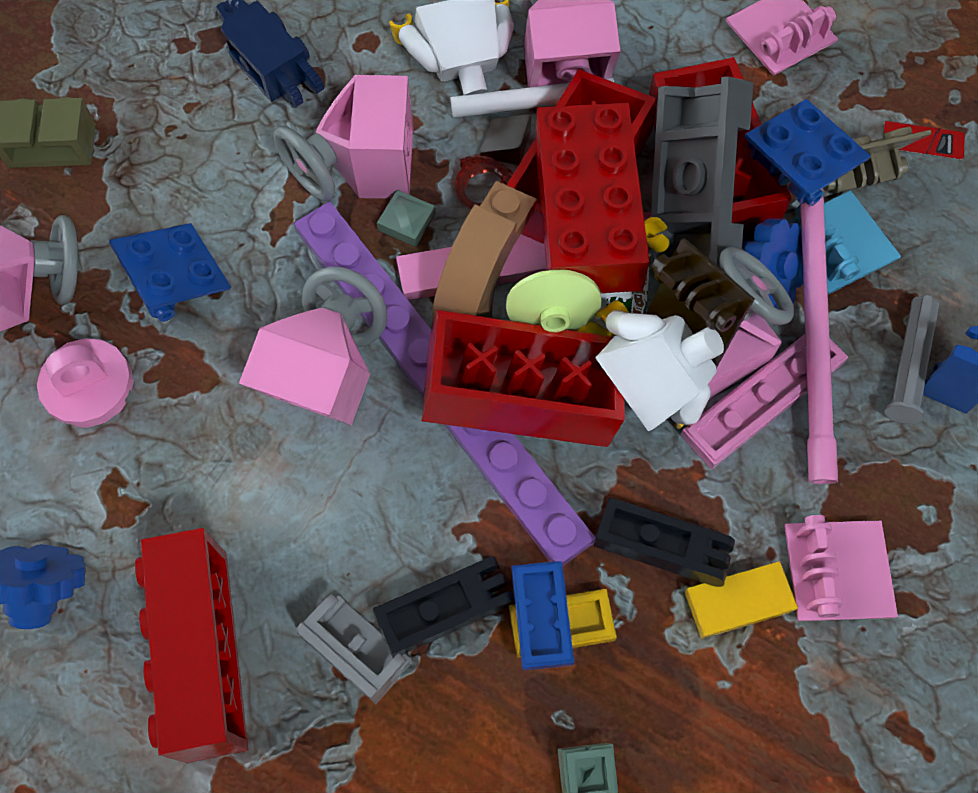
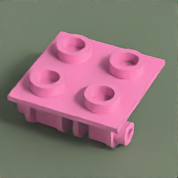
M760 0L727 17L725 20L773 76L838 41V38L830 30L832 22L836 19L833 8L830 6H818L812 11L803 0Z
M811 515L804 518L805 523L784 525L794 599L798 606L796 610L797 621L898 617L882 521L825 522L824 515Z

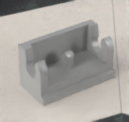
M330 594L308 618L295 629L306 643L375 705L413 662L406 654L401 655L398 653L392 658L383 635L339 595L335 597Z

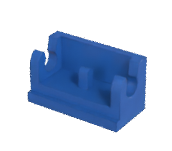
M978 326L970 327L965 334L971 339L978 340ZM956 345L951 355L944 362H938L933 367L935 372L926 379L923 395L967 414L978 404V352L971 347Z

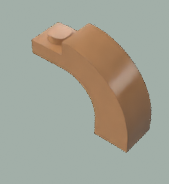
M496 181L480 206L474 204L455 239L443 268L433 304L432 327L437 310L491 318L493 297L500 273L513 246L536 210V198Z

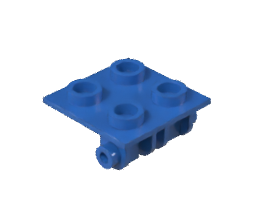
M808 99L751 130L744 136L749 141L747 147L751 150L750 157L763 165L772 177H776L781 173L778 183L781 186H785L790 182L787 189L797 197V201L800 204L806 202L810 206L815 205L823 197L824 192L821 190L822 188L871 157Z
M192 223L109 240L110 246L129 276L132 285L136 288L138 295L146 305L149 314L153 318H158L160 322L168 321L174 317L176 303L230 290L231 288Z

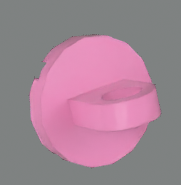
M84 338L66 343L51 353L40 369L37 389L40 402L54 419L62 423L74 425L75 427L89 428L106 423L121 412L127 403L125 399L129 394V390L132 392L134 379L131 365L117 347L100 339Z

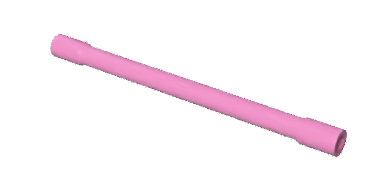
M822 197L813 206L808 205L806 202L800 204L809 418L807 456L808 482L812 484H833L838 482L837 442L833 430L824 198Z

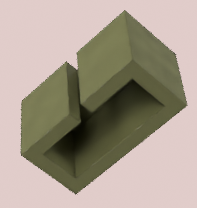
M61 97L58 99H44L43 105H39L35 99L25 98L0 101V158L7 168L91 165L96 123L82 98Z

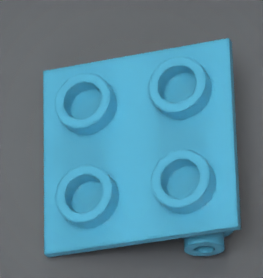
M851 190L824 203L828 295L901 258V255ZM799 205L794 211L797 217L789 220L788 223H797L801 230V205Z

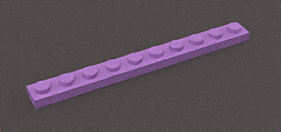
M330 201L294 222L297 234L324 268L344 267L351 269L366 277L379 290L387 308V323L384 332L378 339L424 398L428 344L432 331ZM334 281L343 294L349 295L352 298L365 296L351 284L343 281ZM373 311L360 313L366 324L371 327L374 316ZM445 425L549 562L562 561V566H564L595 543V536L514 434Z

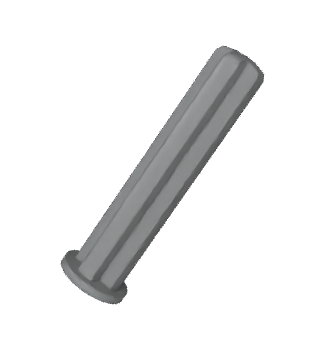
M924 294L923 297H915L911 301L892 402L885 407V415L895 422L916 424L924 419L925 413L921 408L939 311V302L934 300L931 295Z

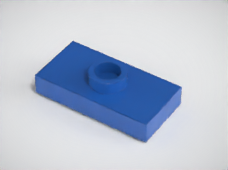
M562 561L512 566L522 671L573 666L574 656Z

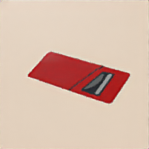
M891 121L884 123V134L905 127H911L913 134L931 130V135L900 148V151L964 159L965 134L963 132Z

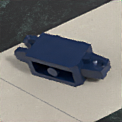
M227 0L216 6L219 17L223 22L221 31L226 39L230 57L270 102L283 95L293 107L296 108L301 105L303 98L297 86L303 82L314 94H318L325 89L319 74L307 62V59L310 58L307 47L299 37L295 36L292 38L282 20L274 11L269 13L258 0L250 5L244 0Z

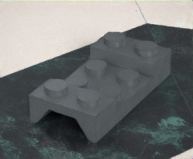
M728 76L722 77L721 84L696 88L658 87L651 217H658L667 225V230L658 234H664L667 237L669 246L663 252H655L649 247L648 254H651L650 268H652V264L659 256L663 254L668 257L674 256L683 238L689 241L719 268V256L724 249L728 247L742 249L744 224L731 222L738 131L750 130L753 82Z

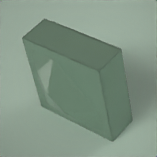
M396 190L377 222L378 231L416 247L436 214L435 206Z
M599 743L558 749L562 793H618L613 744Z

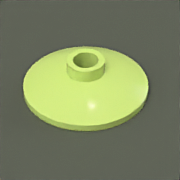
M547 270L532 274L513 286L506 299V310L511 321L539 325L549 332L576 330L589 323L601 307V293L597 284L586 275L571 270Z

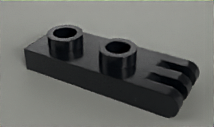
M609 497L594 547L711 586L722 587L727 576L723 570L729 568L731 560L730 555L727 553L733 551L735 539L729 535Z
M495 556L488 557L374 607L373 614L392 658L398 653L401 655L514 604L515 597L512 591L494 598L491 594L508 584L504 574H498L486 580L483 577L499 567Z

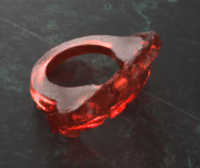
M481 154L461 158V170L455 179L457 197L465 207L471 210L474 204L478 206L482 204L473 202L466 196L465 188L472 177L491 171L501 179L500 183L507 185L514 173L497 160L488 156H482Z

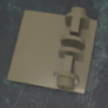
M905 127L885 133L884 138L873 141L870 140V136L853 139L871 155L870 159L824 187L823 190L836 194L854 188H863L866 184L871 186L881 182L900 179L902 174L908 171V162L905 157H900L899 149L931 135V130L913 134L911 127Z

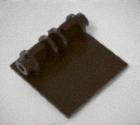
M683 238L674 256L668 257L663 254L652 264L655 280L660 285L646 314L657 315L661 319L674 315L683 318L693 334L707 327L711 330L715 329L724 344L723 353L711 359L717 369L755 298L689 241Z

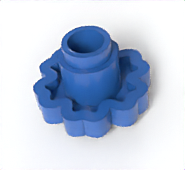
M767 218L763 223L756 226L754 240L742 242V250L757 258L773 273L788 293L793 304L796 297V288L803 285L802 232L797 223H788L786 219ZM769 294L773 306L778 309L775 300L773 299L771 294Z
M40 544L29 549L22 546H11L0 550V604H3V612L9 617L8 622L12 627L36 629L46 626L51 622L52 614L57 610V601L72 597L74 589L85 585V563L83 556L69 554V550L65 547Z

